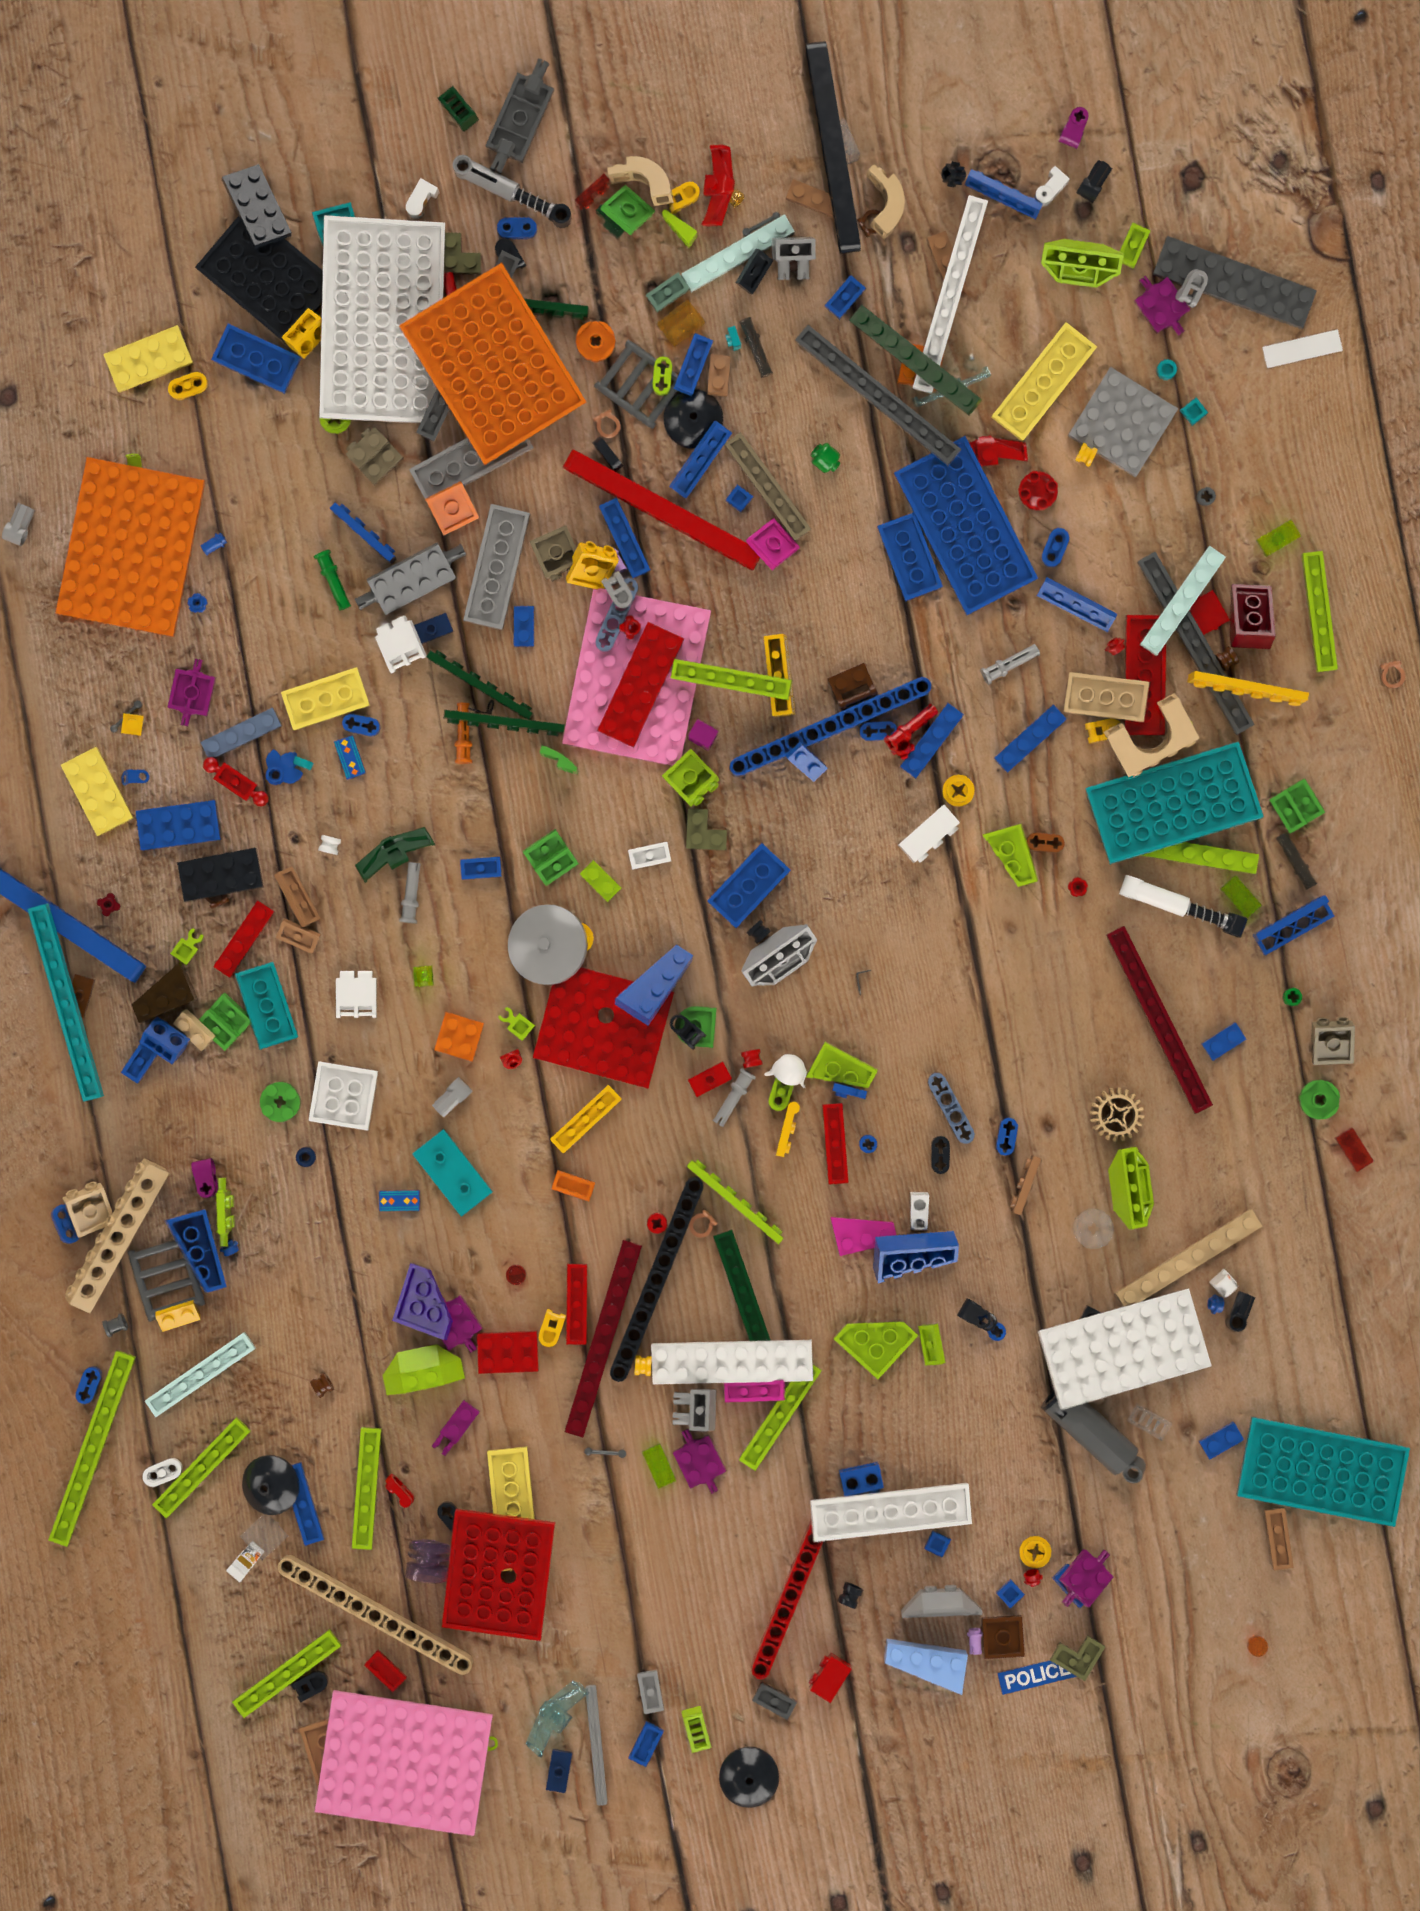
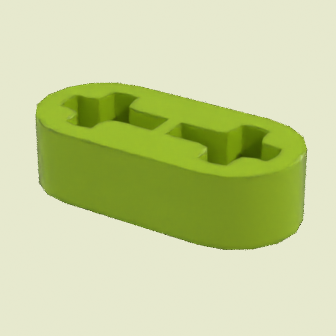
M662 356L655 361L652 385L653 391L657 395L665 396L671 388L672 362L668 357ZM662 361H665L666 365L669 366V368H665V374H661V368L658 367V365L662 364ZM660 378H664V385L667 386V388H663V391H659V387H656V385L660 384Z

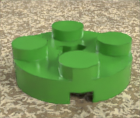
M1313 1080L1302 1088L1298 1100L1302 1111L1308 1117L1317 1120L1328 1119L1339 1108L1340 1094L1332 1083L1324 1080ZM1316 1095L1324 1096V1103L1322 1105L1315 1103Z
M276 1082L267 1086L260 1097L262 1113L275 1122H285L293 1118L298 1113L301 1105L299 1093L291 1084L286 1082ZM279 1096H282V1099L286 1101V1104L282 1105L281 1108L275 1103V1099H279Z

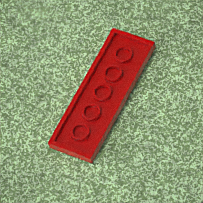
M1126 615L1125 679L1150 682L1144 722L1124 720V727L1129 735L1165 736V718L1157 702L1166 698V643L1157 656L1140 645L1160 615Z
M647 622L599 725L598 732L634 748L684 638Z

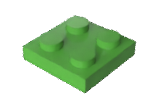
M626 184L601 207V210L629 235H632L655 212L652 207Z

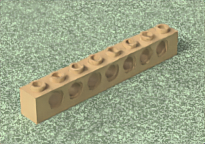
M145 1158L142 1162L138 1163L135 1168L134 1177L127 1182L125 1193L115 1204L116 1209L106 1219L103 1232L97 1235L94 1248L87 1253L86 1262L82 1268L78 1269L73 1285H70L66 1290L65 1299L70 1305L91 1313L168 1177L169 1172L164 1167ZM144 1179H149L147 1185L141 1186ZM139 1196V1200L136 1203H131L134 1197ZM129 1214L127 1220L121 1221L123 1215ZM114 1232H120L118 1237L111 1238ZM105 1249H110L107 1255L101 1256ZM100 1267L97 1273H91L93 1268ZM90 1284L87 1290L82 1291L84 1285Z

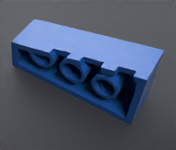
M675 945L615 998V1005L649 1026L691 964L693 955L680 946Z
M206 1209L164 1220L204 1292L208 1293L227 1287Z
M954 1231L875 1237L873 1270L877 1283L885 1282L884 1279L893 1276L894 1279L900 1278L902 1274L912 1271L914 1273L922 1272L921 1270L931 1266L933 1269L958 1262L959 1244Z

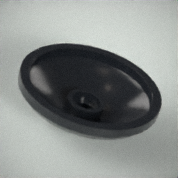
M695 389L692 396L679 392L670 400L665 408L664 426L668 436L677 445L687 449L696 448L714 421L723 425V412L720 404L712 395H707V392ZM692 413H695L697 415V418L695 420H692L690 418V415Z
M264 1455L256 1458L247 1466L242 1478V1489L246 1500L255 1510L266 1515H278L287 1511L294 1505L299 1495L300 1485L295 1469L288 1461L279 1456ZM263 1485L267 1487V1491L263 1489Z
M749 1746L738 1748L731 1752L721 1765L719 1772L720 1787L724 1795L738 1806L745 1808L761 1806L773 1797L778 1788L779 1770L777 1764L770 1754L760 1748ZM752 1778L753 1782L748 1784L746 1779Z

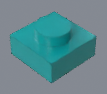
M736 327L727 328L728 334L725 335L728 347L732 346L733 351L741 349V342Z

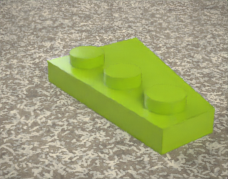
M1022 823L983 834V837L991 845L994 853L1000 858L1005 869L1018 887L1039 881Z
M824 1042L806 1077L869 1088L878 1069Z

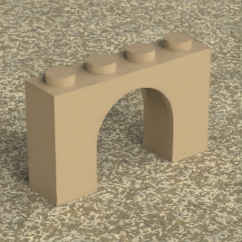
M1175 693L1157 702L1168 726L1166 738L1157 747L1143 749L1134 745L1122 723L1104 732L1128 777L1132 775L1135 777L1141 774L1143 769L1158 765L1161 759L1176 755L1178 750L1183 747H1190L1196 743V740L1200 739Z

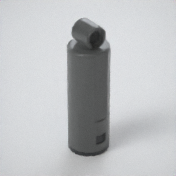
M1055 1390L1048 1395L1041 1405V1409L1113 1475L1123 1472V1477L1129 1483L1141 1481L1146 1469V1463L1137 1456L1138 1448L1088 1402L1060 1410Z

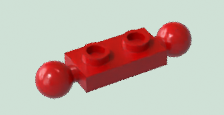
M208 757L204 760V770L208 773L215 772L216 775L213 779L245 801L252 797L256 806L262 807L268 803L269 797L267 793L256 791L255 789L258 784L225 762L220 767L217 759L213 757Z

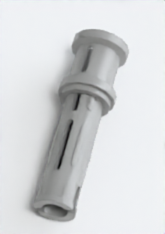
M1033 644L1003 661L997 660L992 666L980 669L982 677L989 685L998 677H1005L1008 671L1039 656V649Z
M408 862L405 897L401 902L403 907L402 917L399 918V922L417 924L415 917L416 908L419 907V903L416 900L420 863Z
M743 1068L740 1069L741 1073L735 1083L732 1082L731 1092L712 1120L717 1124L720 1118L723 1117L719 1123L722 1127L725 1126L741 1096L747 1094V1088L751 1081L756 1079L755 1075Z

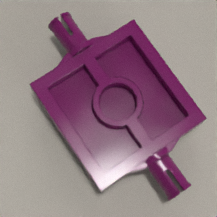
M1147 276L1141 278L1139 281L1146 290L1134 302L1156 334L1171 326L1178 336L1182 334L1185 330L1178 321L1190 311V308L1185 301L1180 302L1176 300L1175 297L1178 291L1167 277L1161 282L1152 285Z
M195 658L193 670H175L167 708L183 713L180 725L189 727L191 715L208 717L216 677L200 672L203 661L201 659Z
M459 1295L453 1300L445 1301L453 1322L447 1340L442 1341L448 1350L464 1343L469 1352L472 1353L477 1348L471 1338L483 1327L462 1295Z
M689 1429L682 1431L681 1433L686 1444L673 1451V1454L690 1489L699 1484H707L711 1494L717 1492L718 1489L714 1479L727 1470L710 1435L700 1439H693Z
M1083 1549L1058 1579L1068 1591L1067 1596L1061 1601L1066 1607H1069L1074 1599H1078L1086 1607H1090L1114 1578L1103 1565L1110 1556L1106 1550H1103L1095 1558L1086 1549Z

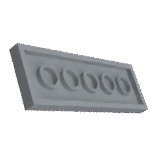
M465 438L409 470L426 499L460 481L463 486H466L534 448L528 438L484 466L468 438Z
M491 504L463 621L503 630L530 513Z

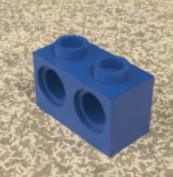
M159 1017L154 1019L140 1039L141 1044L172 1065L185 1051L190 1041L184 1033L179 1032Z
M878 1462L839 1470L844 1496L861 1495L860 1493L864 1492L869 1494L878 1493L880 1489L884 1488ZM874 1474L877 1476V1480L875 1483L870 1484L866 1481V1477ZM851 1478L858 1481L857 1485L853 1488L846 1485L847 1481Z

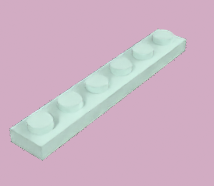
M784 214L683 272L681 276L692 293L749 260L755 249H760L763 252L772 247V238H787L793 235L795 231Z
M1211 546L1206 549L1142 640L1141 646L1155 656L1158 655L1226 558L1224 555Z
M245 1332L146 1399L145 1403L155 1417L159 1416L249 1354L256 1347Z

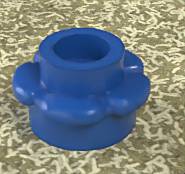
M195 593L192 597H189L187 604L192 612L201 613L206 609L207 599L201 594Z
M229 1239L228 1246L222 1247L220 1252H223L224 1256L236 1253L239 1250L238 1242Z
M1216 1294L1209 1298L1207 1302V1307L1211 1310L1212 1314L1221 1313L1224 1309L1223 1297H1219Z

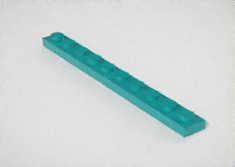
M49 903L29 908L27 910L82 1100L84 1102L103 1097L104 1093Z

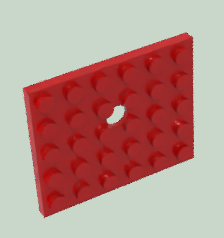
M580 967L571 978L552 985L533 1058L649 1089L674 992L670 993L649 1026L615 1005V998L634 981ZM604 1007L610 1008L614 1013V1018L609 1023H603L598 1018L599 1011Z
M456 1509L442 1628L541 1641L556 1522ZM504 1569L514 1570L516 1580L512 1583L505 1582L501 1577V1572Z

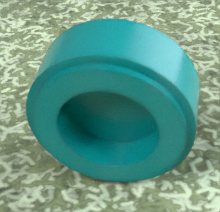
M1165 359L1158 364L1156 373L1160 379L1170 380L1176 375L1177 366L1174 361Z
M297 756L293 760L294 765L307 770H312L314 763Z

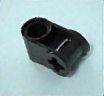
M676 1014L670 1019L671 1029L692 1050L695 1049V1045L702 1037L705 1038L707 1036L694 1023L692 1024L681 1014ZM676 1018L684 1020V1026L681 1029H676L673 1026V1021Z
M966 1298L957 1316L985 1331L994 1330L997 1326L996 1316L983 1309L979 1304Z

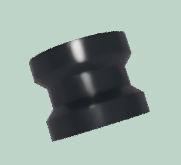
M760 919L747 934L755 939V943L758 944L771 930L766 928Z

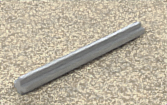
M587 1685L585 1692L596 1803L601 1806L607 1804V1791L596 1685Z

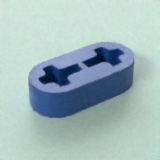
M348 714L342 720L343 728L350 733L376 736L380 732V724L374 718ZM354 718V721L360 723V726H353L352 729H349V725L346 722ZM371 722H374L376 730H372L369 733V729L364 728L363 724L370 725Z
M890 721L868 722L861 726L859 734L865 741L884 740L887 733H880V730L886 729V726L890 725V729H894L895 732L897 726ZM869 726L871 730H877V733H872L870 737H867V734H863V731Z
M1012 1118L1003 1119L999 1125L996 1150L1004 1156L1010 1155L1015 1148L1018 1124ZM1011 1121L1014 1129H1010L1009 1136H1007L1003 1125ZM1006 1137L1008 1138L1007 1144L1010 1145V1149H1006V1152H1003L1000 1144H1004Z
M92 1366L87 1368L81 1377L75 1395L77 1401L81 1404H88L95 1398L102 1379V1371L98 1367ZM95 1371V1376H97V1378L93 1379L90 1384V1376L88 1375V1373ZM89 1387L88 1394L90 1397L84 1400L83 1395L80 1393Z

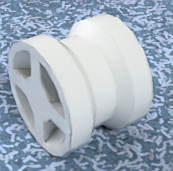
M322 835V845L319 846L318 851L338 855L337 847L341 843V839Z

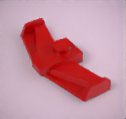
M710 145L714 174L705 175L703 195L711 197L704 221L701 224L705 227L722 226L732 193L734 192L735 180L733 177L731 150L726 145Z
M981 436L977 440L969 442L981 467L998 465V458L1028 462L1027 445L1025 442L993 438L991 436Z

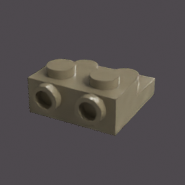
M369 427L361 434L363 438L358 443L354 441L347 447L346 450L348 452L346 456L376 485L403 457L375 427L372 430Z
M566 525L530 541L546 580H558L562 577L561 573L570 570L576 546Z
M1339 1017L1337 1021L1319 1018L1317 1022H1312L1313 1065L1354 1063L1355 1025L1352 1020L1346 1017Z

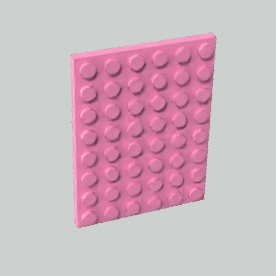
M593 589L562 744L673 766L682 757L696 689V683L671 679L673 665L634 748L597 730L647 622L684 638L675 659L701 663L711 610L636 595L627 616L632 615L640 623L641 629L639 633L634 635L633 639H627L626 634L620 631L613 648L608 652H602L596 646V638L613 601L606 589ZM615 605L616 610H618V611H620V612H621V611H624V610L626 609V608H619V607H617V606ZM610 619L607 622V627L611 630H615L619 625L616 619ZM605 629L603 631V633H606L605 639L599 640V642L602 644V648H604L606 645L609 646V636L611 635L612 637H614L615 635L607 632Z
M334 1690L315 1812L474 1836L493 1714Z

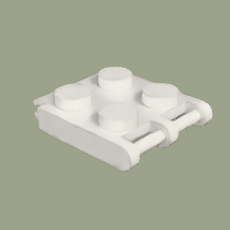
M404 615L391 621L394 628H392L390 623L376 628L378 635L375 638L390 673L396 672L397 668L404 665H411V662L416 659L426 657L425 650L412 620L408 621Z
M340 971V978H336V1018H341V1016H354V1018L372 1016V1018H377V978H373V971H358V978H355V971ZM341 1010H354V1012H341ZM359 1010H372V1012H359Z

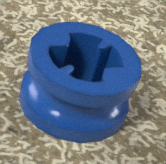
M864 1135L859 1141L860 1149L865 1153L874 1152L877 1148L876 1139L872 1135ZM865 1139L874 1142V1146L871 1145V1149L863 1146Z
M997 1322V1327L1002 1329V1333H999L1000 1336L996 1337L995 1334H991V1331H987L992 1340L1000 1341L1005 1337L1006 1329L1001 1323Z

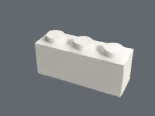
M943 805L898 846L913 863L917 860L921 863L929 856L927 853L932 847L934 849L938 848L944 842L942 838L946 834L951 836L959 829L957 825L960 822Z

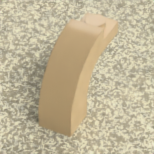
M630 156L626 157L627 164H616L613 167L607 168L611 184L640 181L649 186L654 206L674 203L668 177L664 170L655 162L643 157Z
M874 164L868 169L865 176L882 193L884 210L873 219L870 226L884 240L897 226L903 214L905 198L901 183L893 173L887 178L885 171Z

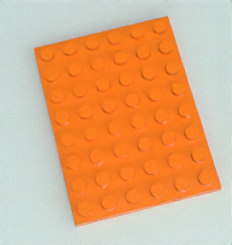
M502 263L399 325V328L484 466L586 403L585 398Z
M87 457L55 613L174 637L205 480Z

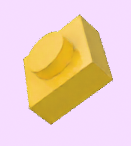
M123 713L121 733L141 736L144 716Z

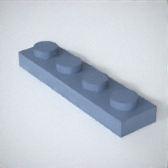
M270 708L202 741L201 745L207 757L217 758L282 727L274 708Z

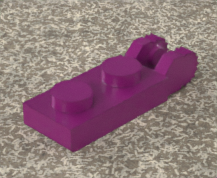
M463 1400L440 1431L441 1434L435 1440L432 1447H438L445 1436L450 1440V1443L442 1450V1454L446 1456L480 1411Z

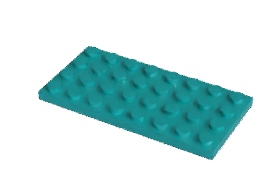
M1239 742L1143 770L1141 774L1135 777L1133 775L1130 777L1124 776L1085 789L1110 865L1264 817Z
M1251 1416L1236 1496L1395 1527L1410 1448Z

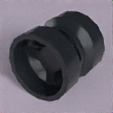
M845 1582L843 1594L839 1596L837 1601L849 1608L856 1609L858 1605L857 1599L862 1595L863 1589L852 1583Z

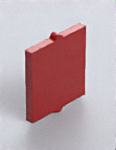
M1213 590L1201 597L1198 596L1189 609L1203 635L1212 630L1216 631L1219 626L1230 621Z

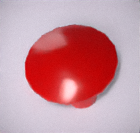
M1032 471L1020 482L1018 488L1019 498L1029 509L1036 511L1045 510L1056 501L1058 483L1047 473Z

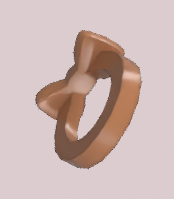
M611 409L593 418V421L596 422L598 433L604 438H613L620 431V422L616 416L611 414ZM605 416L616 423V429L612 434H605L601 430V419Z
M1400 660L1380 664V668L1383 669L1381 680L1386 687L1391 689L1398 688L1404 683L1405 672L1400 666L1402 663ZM1390 667H1395L1400 672V680L1395 684H1389L1386 680V674Z
M702 1209V1213L692 1217L689 1228L693 1235L702 1238L708 1236L713 1226H716L718 1222L705 1209ZM707 1217L710 1220L708 1230L705 1233L696 1232L693 1227L694 1221L698 1218Z

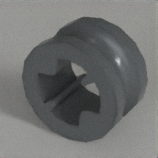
M1205 487L1198 491L1196 498L1200 505L1208 506L1215 501L1216 494L1213 489ZM1204 491L1211 495V499H1208L1209 502H1205V499L1201 498Z

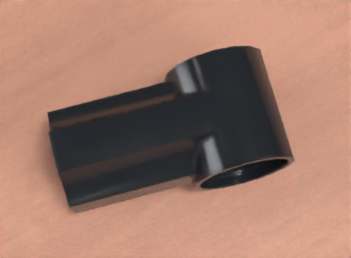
M1098 160L1076 193L1094 203L1102 190V185L1113 168L1106 162Z
M1238 1291L1231 1312L1226 1318V1326L1230 1330L1240 1332L1246 1328L1247 1319L1256 1297ZM1235 1317H1239L1241 1320V1324L1237 1328H1234L1232 1325V1320Z

